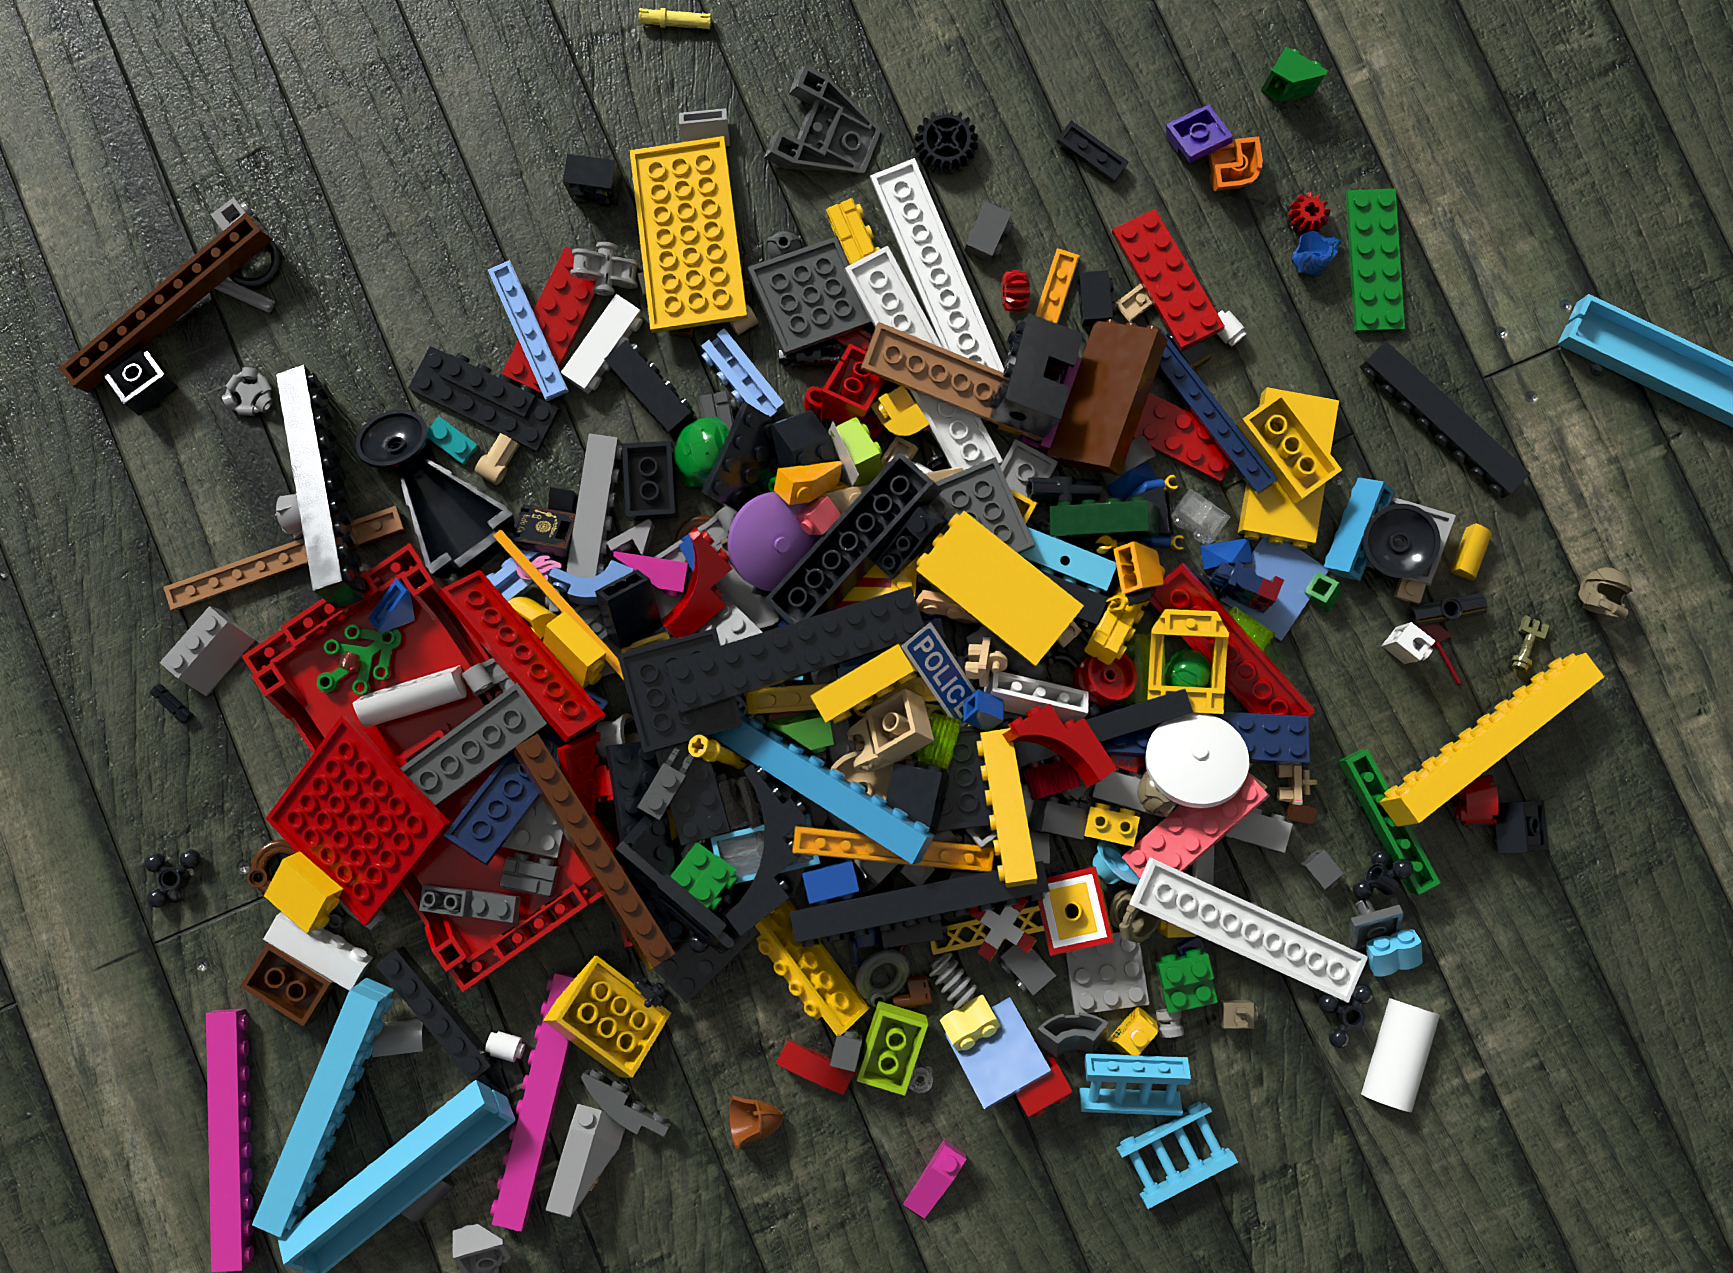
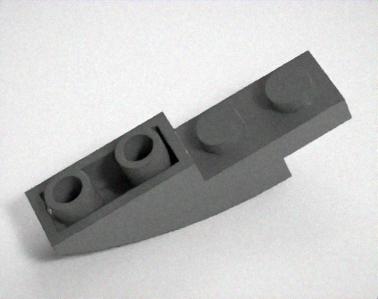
M422 885L419 911L518 923L521 897L482 890Z
M594 1068L592 1070L587 1069L582 1074L581 1079L593 1099L613 1120L636 1135L643 1126L665 1137L671 1125V1122L667 1121L668 1117L657 1111L653 1114L645 1110L646 1106L636 1100L628 1101L632 1091L627 1089L628 1086L619 1080L611 1081L605 1078V1074L602 1071Z

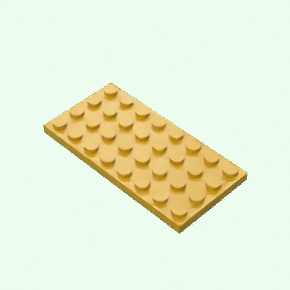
M724 136L630 150L651 332L655 333L748 319Z

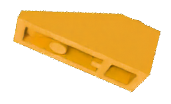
M835 461L779 468L777 470L774 491L788 505L811 502L839 484L843 463Z

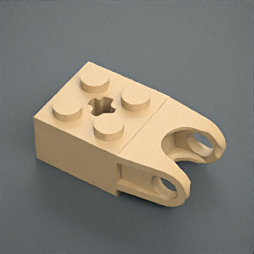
M906 688L867 710V715L847 731L848 740L854 743L865 742L862 753L853 762L855 771L860 773L873 772L896 763L934 741L924 698Z

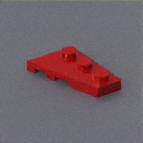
M595 731L557 748L561 772L588 815L595 812L597 781L594 779L595 765L599 764V755H596V742L600 741L601 732Z

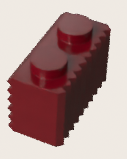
M1060 755L1052 757V763L1042 765L1041 761L1028 764V770L1022 771L1031 800L1080 787L1081 784L1077 772Z

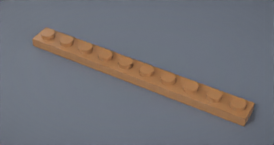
M397 506L356 519L351 524L358 541L355 547L406 530ZM304 538L163 587L170 610L176 611L307 565L308 559Z

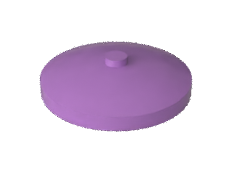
M769 492L753 498L739 510L729 530L728 553L734 569L741 578L759 589L773 591L823 536L809 535L800 526V521L796 515L808 503L788 505L776 492Z

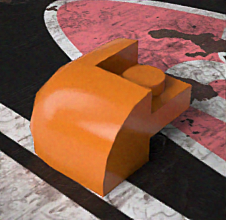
M1259 137L1235 139L1234 143L1208 154L1211 169L1209 178L1214 191L1239 189L1247 186L1257 179L1262 169L1263 158Z

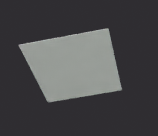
M832 422L830 429L835 436H831L835 459L843 463L840 477L843 483L852 487L859 474L834 422Z

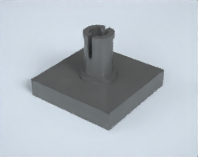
M1365 899L1366 904H1364L1363 900L1358 901L1355 906L1360 915L1352 917L1350 920L1348 935L1350 949L1358 950L1365 948L1366 943L1373 938L1391 936L1395 932L1400 931L1403 919V911L1400 905L1375 911L1370 899Z

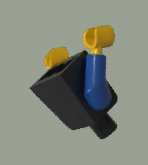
M1170 475L1165 480L1145 481L1132 492L1131 497L1126 498V502L1131 501L1132 497H1146V500L1151 501V503L1159 508V538H1141L1140 540L1155 547H1170L1175 551L1183 549L1184 547H1177L1175 544L1176 539H1184L1182 535L1170 537L1174 533L1169 492L1177 489L1178 485L1171 486L1169 481L1174 480L1176 477Z

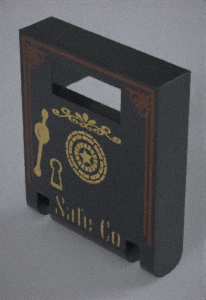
M523 505L510 540L520 550L567 558L571 547L576 513ZM561 524L562 532H567L565 540L556 538Z

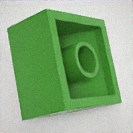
M810 710L765 721L768 728L780 733L789 742L803 747L804 750H811L812 753L825 751L826 746L834 745L830 722L825 723L819 712Z

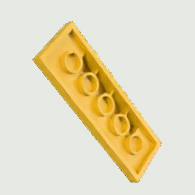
M787 899L754 925L761 934L756 938L759 943L758 948L762 954L768 955L772 960L775 972L778 975H783L787 980L790 992L798 996L804 1003L805 1012L816 1020L823 1017L835 1035H841L870 1007L820 940L819 945L802 947V943H795L790 912L797 909Z

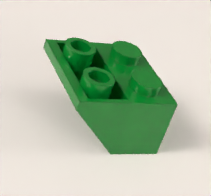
M1285 47L1260 91L1279 102L1313 95L1328 70L1324 69L1320 63L1305 58L1298 50Z

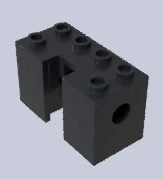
M1028 313L1023 321L1019 320L1015 332H1010L1006 345H1009L1004 364V379L998 386L996 394H993L990 400L989 408L992 409L990 418L1044 438L1061 420L1069 387L1059 383L1060 376L1064 374L1068 366H1075L1083 334Z

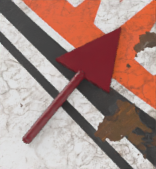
M1437 623L1420 626L1419 628L1435 640L1433 645H1436L1458 685L1461 684L1459 676L1440 644L1441 641L1453 634Z

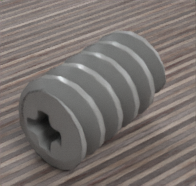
M946 952L936 958L926 968L932 967L929 977L938 975L935 985L944 983L945 986L941 993L950 991L951 994L947 1001L956 999L957 1002L953 1007L955 1010L968 1002L976 994L974 993L976 985L971 984L967 986L970 977H961L964 969H955L958 961H949L952 953Z

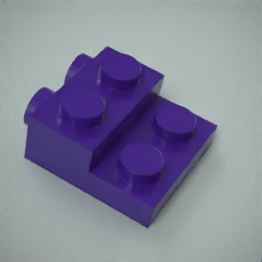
M1209 104L1166 124V138L1177 153H1183L1189 163L1233 143V135Z

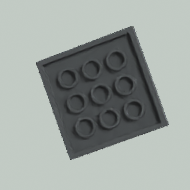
M837 236L747 268V272L784 356L873 324L844 271L845 267L849 266V263Z
M996 457L935 482L942 491L930 505L948 521L947 524L956 513L961 515L965 511L1018 554L1035 547ZM946 524L939 534L945 535L950 527ZM932 542L926 547L928 553H930L934 548V546L931 545Z

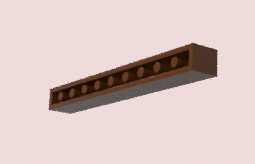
M245 212L59 369L73 387L87 393L91 392L106 379L100 371L137 343L142 342L146 346L273 239L259 221Z
M536 734L515 746V757L647 969L650 971L672 957L675 952L540 736Z

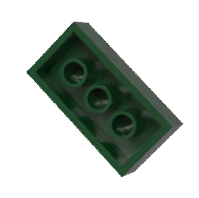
M1132 497L1131 501L1121 502V499L1118 498L1106 499V503H1097L1096 500H1083L1080 505H1073V502L1063 501L1058 502V506H1050V536L1064 542L1097 541L1104 535L1111 537L1112 540L1119 537L1159 538V508L1151 503V501L1146 500V497Z

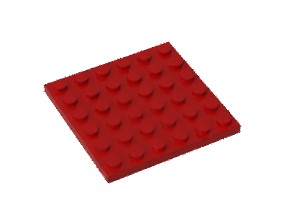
M348 713L340 716L265 818L296 852L304 854L343 888L339 899L364 926L373 921L451 823Z

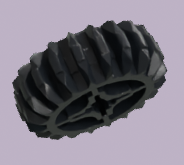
M952 108L948 114H945L943 109H941L939 116L932 111L930 119L924 117L923 125H918V133L914 136V140L917 142L914 148L919 151L917 153L918 159L924 158V167L931 164L930 170L932 172L936 168H940L939 173L941 175L944 173V169H948L951 175L954 168L959 172L962 171V164L968 167L970 159L975 158L976 153L974 151L978 149V143L976 142L978 140V133H974L975 125H969V117L962 120V113L959 112L955 116L953 115ZM930 134L934 136L936 141L933 150L929 148L927 138ZM960 134H962L966 143L963 150L959 148L957 143ZM942 140H945V142L946 140H951L950 144H944ZM946 154L950 155L951 157H942V155Z

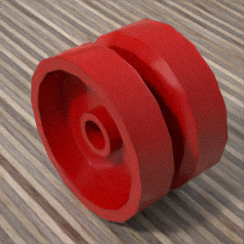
M1126 653L1122 655L1120 660L1115 658L1111 665L1098 660V657L1088 656L1076 666L1073 673L1074 688L1089 692L1088 704L1094 703L1100 709L1112 706L1118 701L1127 698L1134 691L1137 684L1136 668Z

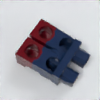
M1238 561L1234 566L1221 562L1218 568L1214 570L1209 584L1220 588L1218 595L1224 598L1228 596L1232 600L1263 614L1276 602L1284 579L1274 576L1270 581L1258 576L1251 568H1243L1244 564Z

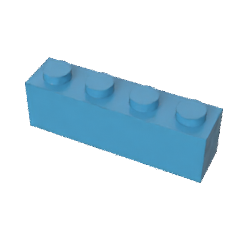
M1365 478L1357 479L1351 491L1347 508L1343 512L1340 526L1334 535L1331 549L1325 558L1324 568L1333 575L1358 581L1361 580L1368 562L1363 549L1365 527L1378 511L1390 505L1395 492L1384 481Z

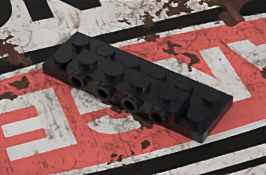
M432 346L429 347L408 387L409 390L539 453L560 412L559 408L533 395L534 390L526 385L521 384L519 388L512 384L513 380L503 374H500L499 377L490 374L492 370L483 364L478 363L477 367L470 364V359L460 353L453 356Z

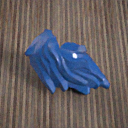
M1316 231L1304 233L1300 236V243L1291 257L1292 263L1295 264L1299 273L1304 272L1312 276L1321 275L1320 271L1326 269L1338 253V247L1342 244V240H1338L1335 236L1330 238L1321 236Z

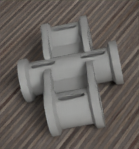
M598 242L596 244L598 252L580 248L572 250L574 264L570 275L579 279L596 281L592 289L593 293L604 296L614 295L612 285L627 289L638 287L636 271L640 263L633 259L615 257V252L618 250L616 244Z

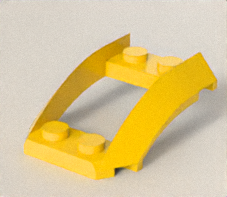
M1165 609L1151 630L1148 700L1185 688L1193 713L1224 714L1229 632L1217 611ZM1164 635L1214 637L1210 688L1161 686Z

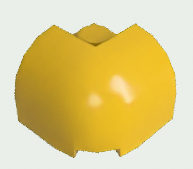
M903 386L898 387L889 394L882 395L878 398V401L871 405L882 425L891 434L898 437L912 436L930 425L917 403L915 404Z

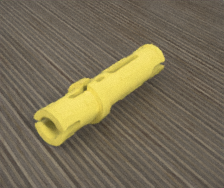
M640 8L639 24L660 25V28L677 26L710 30L711 14L667 11L666 8H661V10Z

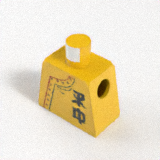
M1136 1006L1107 1042L1122 1055L1139 1056L1159 1032L1157 1021L1141 1007Z

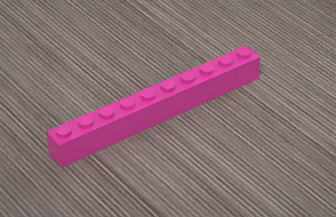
M558 971L554 973V976H550L547 984V991H550L548 1001L544 1000L540 1015L544 1016L543 1020L557 998L577 975ZM542 1021L541 1026H537L534 1040L537 1041L536 1049L532 1050L529 1056L528 1065H531L529 1075H525L522 1090H525L523 1100H519L515 1115H519L517 1125H513L510 1132L509 1140H512L511 1149L507 1150L504 1156L503 1165H506L504 1175L499 1177L497 1190L500 1191L498 1200H494L490 1215L494 1216L492 1225L520 1232L527 1225L572 1043L544 1021Z
M245 1009L215 1010L206 1013L211 1272L242 1271L251 1264L254 1258V1247L251 1246V1235L254 1226L252 1225L253 1221L250 1220L253 1197L249 1189V1184L252 1181V1170L249 1168L252 1146L248 1142V1132L251 1129L248 1106L251 1097L250 1092L247 1091V1081L250 1077V1069L247 1066L246 1056L249 1053V1042L246 1040L249 1019L245 1015Z

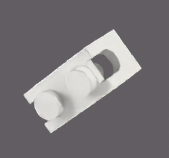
M1410 622L1396 627L1382 644V647L1402 663L1407 664L1420 660L1424 661L1433 651L1430 646L1433 645L1435 640Z

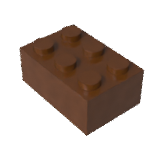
M267 943L240 987L304 1027L315 1021L337 983L272 944Z

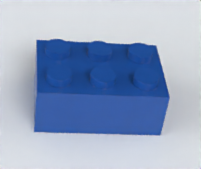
M853 859L807 869L802 873L809 904L814 902L816 906L830 904L832 898L840 896L841 901L856 897V892L860 890Z

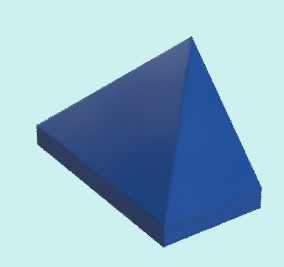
M1147 462L1130 470L1107 486L1106 489L1112 498L1121 499V502H1126V498L1131 497L1132 492L1143 482L1157 480L1158 478Z
M1249 538L1200 546L1204 570L1218 568L1221 562L1233 566L1237 561L1243 564L1253 562Z
M397 578L368 618L379 632H385L415 621L411 593Z

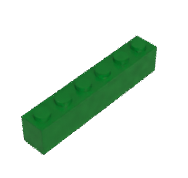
M1358 750L1339 760L1338 763L1383 846L1391 855L1393 864L1398 859H1407L1412 863V875L1407 879H1402L1408 892L1420 895L1441 884L1410 825L1397 827L1379 803L1386 797L1384 793L1389 787L1369 750Z

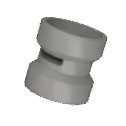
M1166 1009L1156 1011L1157 1020L1160 1021L1159 1037L1172 1038L1184 1035V1028L1180 1024L1181 1011L1169 1014Z

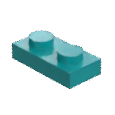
M440 416L428 429V439L463 465L468 462L479 447Z

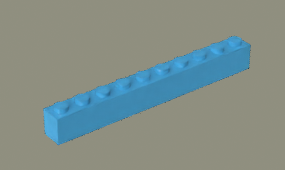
M740 708L738 710L743 726L710 735L757 766L760 765L763 770L911 864L921 862L935 835L929 832V827L918 821L914 823L907 818L908 814L898 808H890L886 805L887 801L878 795L871 796L865 792L866 788L853 781L851 783L844 779L845 775L842 772L833 768L831 770L824 766L825 762L816 756L809 757L803 753L804 749L795 743L789 744L785 742L783 735L773 730H766L763 728L764 724L755 718H747L743 715L744 711Z

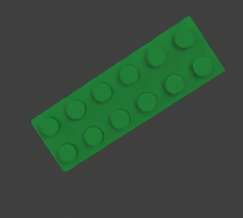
M1396 189L1348 190L1345 193L1354 333L1403 331L1405 329Z

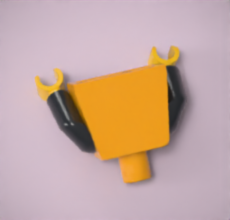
M1104 535L1096 541V543H1103L1105 545L1096 550L1099 554H1105L1110 548H1114L1121 591L1125 595L1124 598L1116 595L1106 601L1113 600L1117 604L1116 608L1109 610L1110 612L1119 611L1125 605L1133 606L1149 601L1156 592V587L1163 585L1165 569L1160 565L1157 551L1147 547L1139 538L1119 537L1112 540L1111 537Z

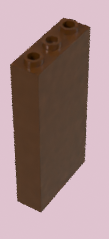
M1108 319L1105 322H1094L1047 456L1058 461V464L1120 476L1168 341L1160 328L1153 325H1147V328L1140 327L1131 322H1127L1126 325L1118 324Z

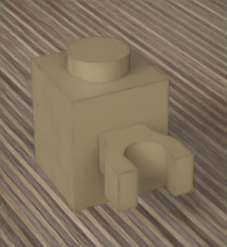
M1218 1000L1219 1025L1221 1027L1254 1029V1022L1258 1021V1010L1253 1002L1249 1000Z

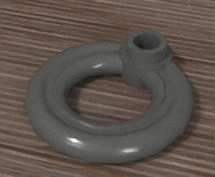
M883 949L871 954L862 962L857 970L855 983L857 991L870 1006L877 1007L878 1001L885 1003L887 999L897 995L905 987L911 971L909 959L898 950ZM890 963L896 967V975L888 985L883 987L877 984L871 985L870 976L878 966Z

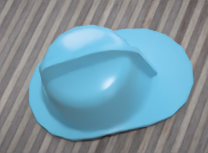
M1101 840L1097 844L1098 852L1093 858L1092 863L1093 867L1097 868L1100 879L1107 884H1115L1120 880H1124L1130 884L1138 885L1140 878L1122 858L1123 853L1111 842Z

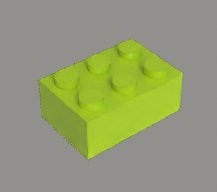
M878 1001L856 1068V1081L905 1096L928 1027L926 1015Z

